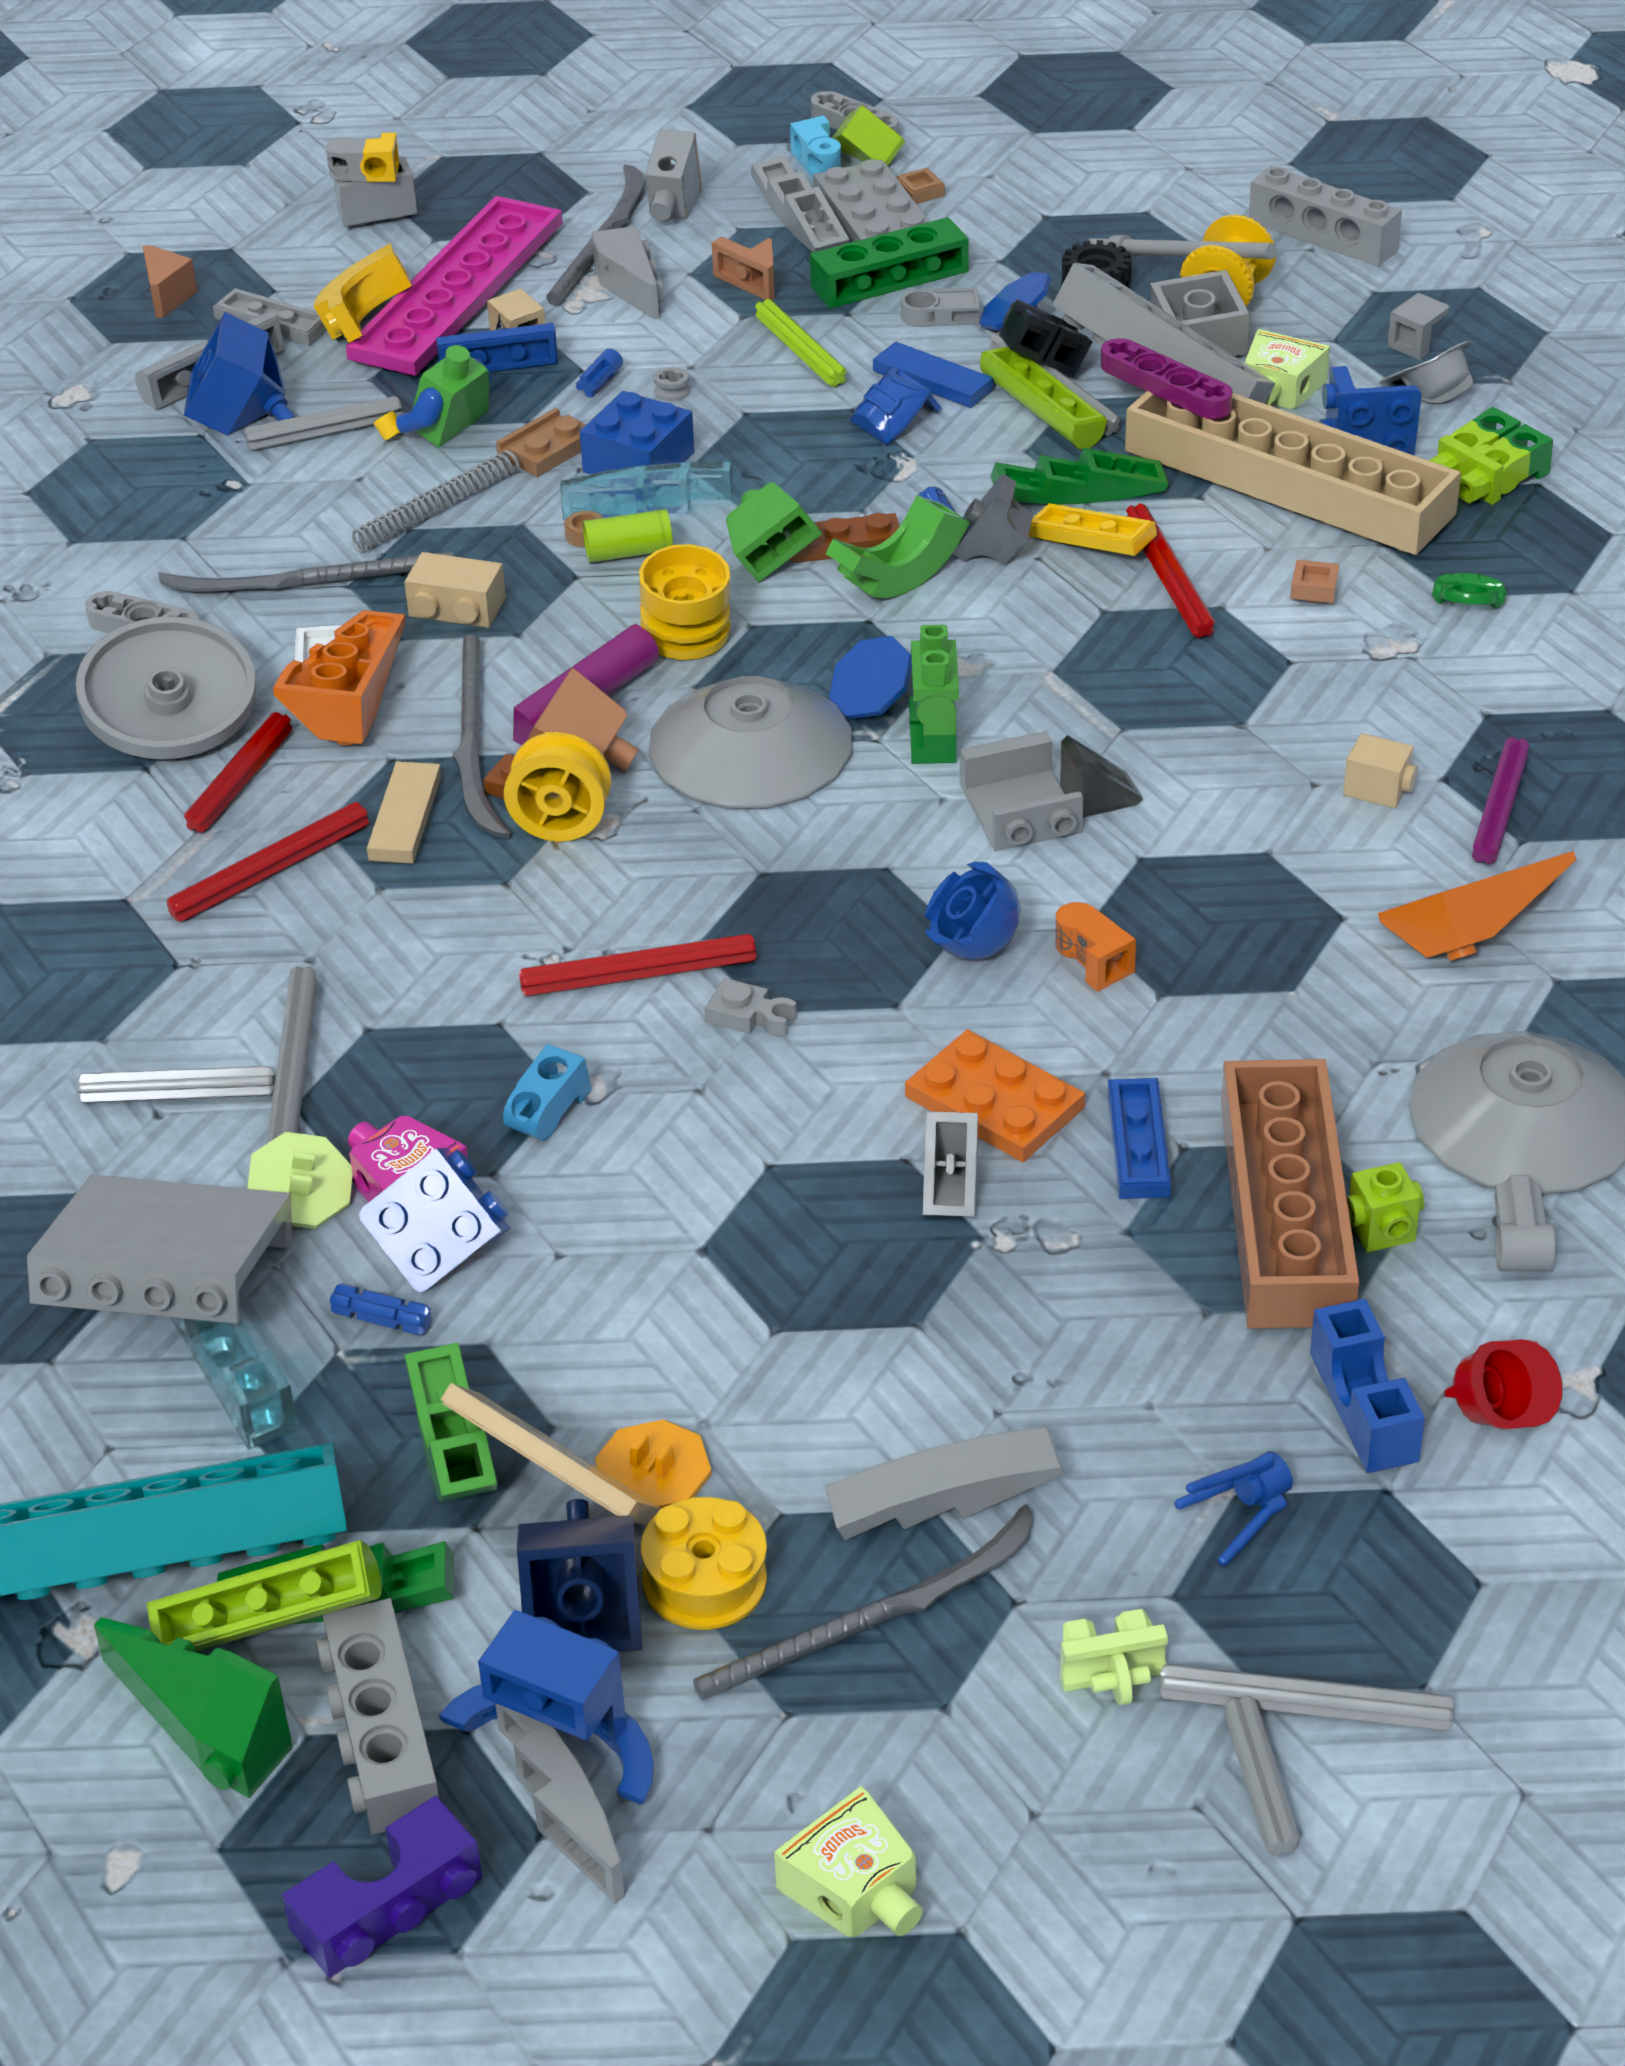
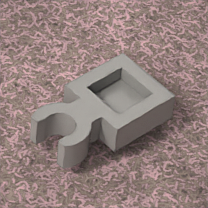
M727 978L722 979L705 1007V1023L751 1034L757 1025L764 1027L765 1031L770 1035L786 1037L788 1033L787 1019L796 1020L797 1002L785 997L770 1000L767 988Z

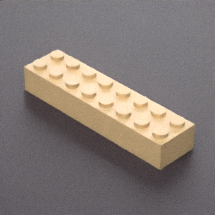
M1146 391L1126 409L1125 451L1142 458L1159 460L1161 464L1177 469L1181 473L1191 474L1211 481L1215 485L1227 487L1247 494L1251 498L1283 507L1290 512L1314 518L1326 525L1336 526L1353 532L1362 538L1372 539L1389 545L1401 552L1417 555L1457 513L1460 471L1235 393L1232 394L1231 413L1219 419L1201 417L1155 396L1149 391Z

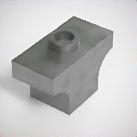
M1002 473L981 501L975 498L970 503L963 518L970 521V524L952 553L954 556L966 562L974 556L983 555L991 557L1003 565L1008 563L1028 538L1034 514L1016 501L1014 497L1016 481Z

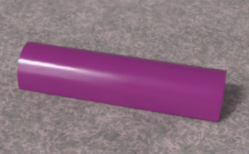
M635 623L571 668L578 671L609 696L656 663L659 658V650L651 634ZM571 668L514 707L513 741L520 745L527 741L536 722Z

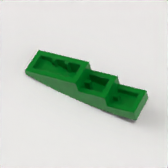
M1083 448L1078 461L1039 455L1035 468L995 462L991 473L993 484L1002 473L1016 481L1014 491L1016 501L1037 504H1085L1124 500L1166 491L1168 487V481L1159 460Z
M445 1541L397 1555H392L384 1542L369 1546L375 1556L380 1572L381 1596L379 1599L355 1606L391 1598L394 1612H400L454 1599V1554ZM322 1544L219 1572L217 1582L326 1549ZM323 1615L293 1624L324 1622Z

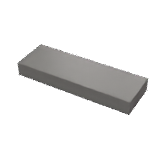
M236 288L213 306L214 319L218 320L221 319L224 312L245 322L267 312L277 314L283 339L306 346H311L327 332L316 311Z

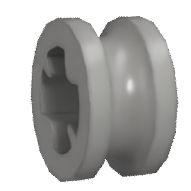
M676 367L658 370L654 374V383L656 384L654 388L655 396L660 400L668 402L679 401L687 397L690 393L689 386L687 385L689 373L684 369Z

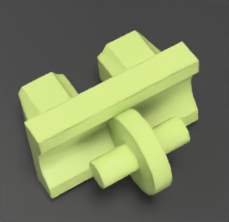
M1143 1609L1122 1612L1115 1618V1633L1097 1636L1093 1622L1088 1621L1086 1618L1065 1622L1063 1624L1060 1654V1680L1064 1692L1091 1687L1093 1693L1112 1690L1118 1705L1132 1703V1686L1151 1683V1677L1160 1675L1163 1665L1166 1664L1165 1647L1168 1645V1636L1164 1624L1153 1626Z

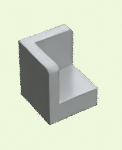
M1417 293L1390 312L1387 346L1421 360L1429 354L1432 326L1449 314V305Z

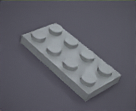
M882 159L865 160L861 164L848 167H831L825 172L813 174V187L819 186L841 226L853 242L930 222Z

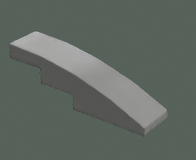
M786 155L752 164L751 176L763 196L785 226L809 250L817 252L849 243L847 234L819 186L812 188L802 171H794Z
M1047 1426L989 1434L933 1447L876 1465L829 1484L825 1488L836 1528L842 1537L847 1540L894 1518L898 1520L905 1530L954 1507L964 1519L1064 1474L1051 1433Z
M495 1703L499 1731L514 1746L518 1780L533 1793L538 1831L616 1904L625 1897L621 1861L605 1813L579 1762L554 1727Z

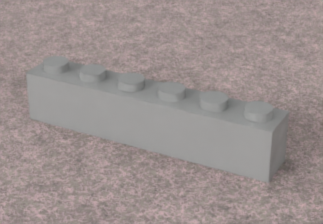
M1073 263L1052 304L1053 307L1064 313L1062 319L1065 322L1079 329L1086 327L1094 333L1092 339L1101 345L1115 338L1132 340L1226 383L1232 388L1233 393L1265 404L1276 384L1094 265Z

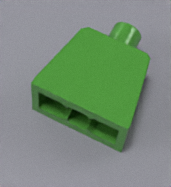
M774 482L766 484L760 490L752 489L744 493L741 498V505L726 517L733 552L758 583L823 534L798 502Z

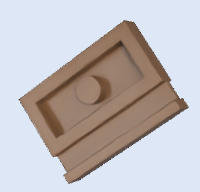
M554 408L496 441L497 454H501L504 450L512 452L517 457L520 468L538 478L581 452L579 431L586 424L570 415L563 417L560 415L559 409ZM505 454L509 457V460H511L512 463L516 465L512 456H510L509 454Z

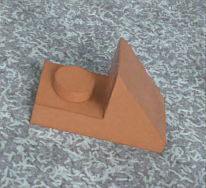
M720 237L712 242L713 276L764 300L775 299L771 238L764 240L751 249L725 237Z

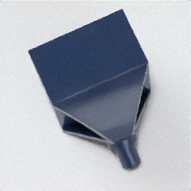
M573 1499L566 1503L567 1520L518 1524L517 1560L522 1612L535 1618H548L560 1628L585 1638L600 1639L619 1652L643 1650L634 1515L590 1518L589 1502L584 1499Z

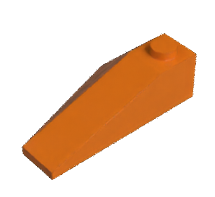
M362 610L334 631L335 639L326 645L317 643L309 649V657L303 662L293 660L286 665L273 687L274 696L318 739L334 741L340 745L363 744L377 715L405 625V614Z
M1571 851L1377 914L1380 923L1426 958L1446 952L1448 960L1452 961L1477 953L1474 943L1494 937L1576 861L1575 853Z

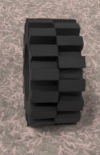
M1089 240L1083 241V246L1076 243L1072 245V249L1067 248L1065 250V255L1062 256L1061 285L1073 263L1094 265L1130 289L1132 258L1130 252H1126L1125 247L1119 246L1116 248V243L1114 242L1103 245V240H1097V244H1091Z

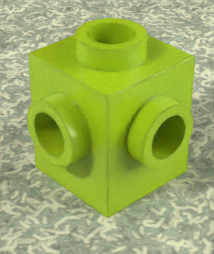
M1401 1162L1351 1173L1349 1196H1346L1350 1224L1366 1252L1415 1242L1419 1211L1424 1209V1196L1419 1183L1416 1180L1411 1181Z

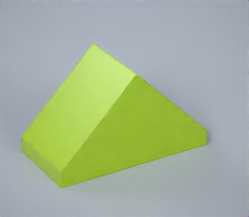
M863 105L848 114L832 137L840 142L841 152L861 161L882 159L887 166L905 143L899 134Z

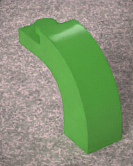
M917 495L900 527L883 543L870 548H862L833 538L825 554L840 563L837 570L845 575L844 578L870 596L877 598L896 597L923 584L945 564L958 546L970 521L939 502Z
M459 1343L405 1354L404 1359L416 1408L418 1427L439 1501L444 1502L496 1490L497 1480L486 1432L480 1430L478 1426L442 1404L441 1397L450 1383L469 1389Z

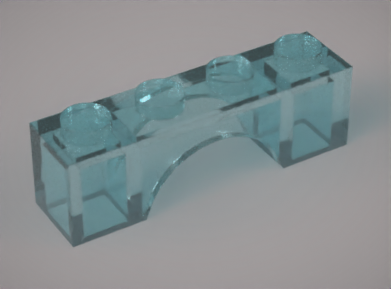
M171 1317L248 1450L298 1429L289 1382L269 1350L263 1353L258 1352L247 1334L241 1319L238 1324Z

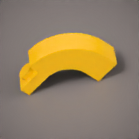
M391 243L353 264L333 279L318 294L313 307L332 340L344 334L348 343L362 336L360 323L372 309L411 287L412 284L403 264Z

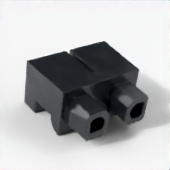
M1018 299L1010 305L1003 319V326L998 334L1010 350L1040 363L1043 362V364L1072 377L1076 375L1093 343L1088 336L1079 333L1078 328L1068 324L1063 319Z

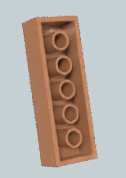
M1326 1059L1224 1061L1221 1111L1247 1329L1312 1327L1314 1309L1357 1301L1359 1289L1358 1271Z

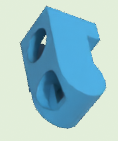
M546 1044L517 1082L516 1088L506 1102L503 1112L505 1127L542 1141L548 1139L556 1130L560 1118L574 1101L582 1103L592 1090L585 1058ZM557 1063L567 1067L565 1073L558 1071Z

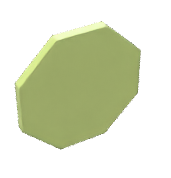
M284 1132L251 1154L247 1189L291 1193L292 1226L317 1229L349 1207L353 1177L351 1164L326 1137Z

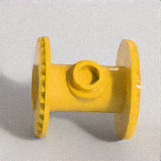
M1238 214L1218 218L1208 227L1203 237V241L1274 243L1270 233L1259 222L1254 221L1253 218ZM1206 245L1193 250L1186 257L1181 267L1180 278L1227 270L1242 301L1247 306L1253 297L1255 284L1263 281L1272 271L1276 255L1273 259L1242 258L1228 248Z

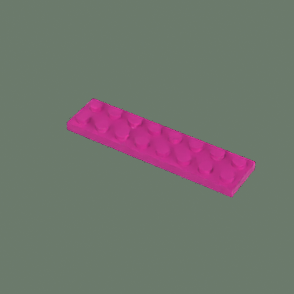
M495 196L411 280L412 286L398 293L361 330L362 336L346 345L347 359L364 363L371 367L377 366L397 371L403 375L416 376L438 353L436 337L457 334L483 307L487 300L563 224L562 210Z

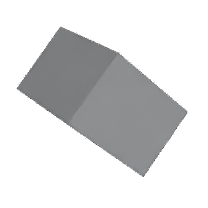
M926 1111L923 1215L974 1217L978 1171V1113Z

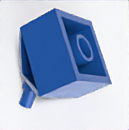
M224 312L191 370L184 416L227 436L265 414L275 417L278 421L294 418L295 415L287 407L288 402L284 397L283 379L269 332Z

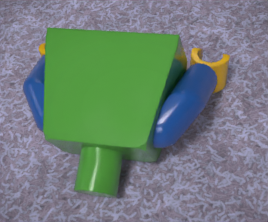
M459 345L450 346L446 350L445 358L421 376L412 411L397 416L392 410L377 419L373 424L385 441L396 434H406L415 431L440 448L488 413L489 384L492 376L481 360L470 357V352L465 347Z

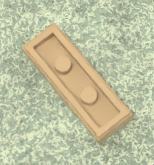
M396 761L367 846L368 861L414 864L442 777L440 764Z

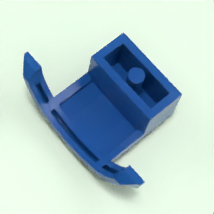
M515 1609L478 1660L481 1684L470 1688L454 1698L439 1714V1719L460 1730L472 1731L491 1720L497 1719L496 1703L588 1741L593 1733L605 1742L620 1759L623 1777L617 1789L618 1796L639 1805L644 1804L653 1784L654 1762L649 1741L639 1724L625 1712L619 1651L612 1649L600 1639L585 1638L560 1628L548 1618H535Z

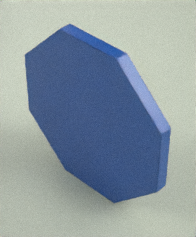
M1031 272L1006 285L984 307L979 322L981 327L996 331L1000 330L1010 305L1017 299L1038 308L1037 304L1048 292L1051 282L1049 274Z
M893 636L860 640L835 665L829 698L848 719L882 715L908 688L912 666L911 654Z

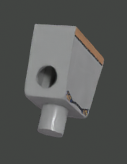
M659 129L645 176L649 213L656 220L666 221L669 218L686 219L702 191L696 133ZM671 159L674 160L676 164H671Z

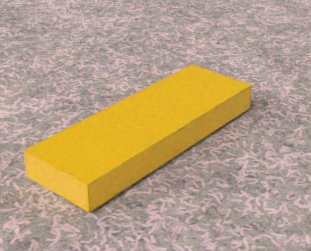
M1049 503L1032 518L1028 537L1135 556L1157 536L1155 522Z

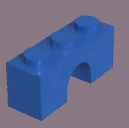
M1361 1299L1314 1309L1310 1355L1366 1473H1371L1420 1461L1425 1417L1405 1377L1388 1380L1384 1364L1385 1336L1367 1300Z

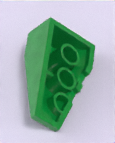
M100 1617L94 1624L104 1663L197 1766L204 1777L215 1787L222 1790L231 1788L251 1798L292 1750L293 1745L278 1675L228 1650L215 1648L208 1656L194 1652L196 1649L190 1640L177 1637L170 1645L161 1643L157 1636L149 1629Z

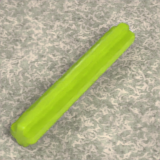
M766 299L763 303L760 301L756 303L755 308L757 312L755 316L830 387H836L839 383L843 385L846 382V368L771 299Z

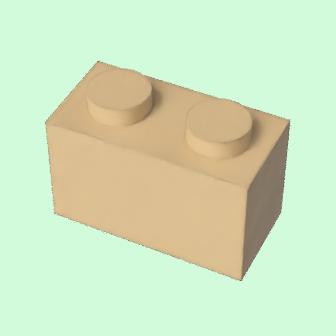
M421 552L404 581L408 615L410 617L490 628L506 599L503 563Z

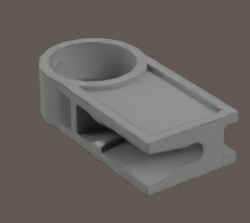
M978 288L916 289L906 292L901 297L902 321L908 325L918 327L979 325Z

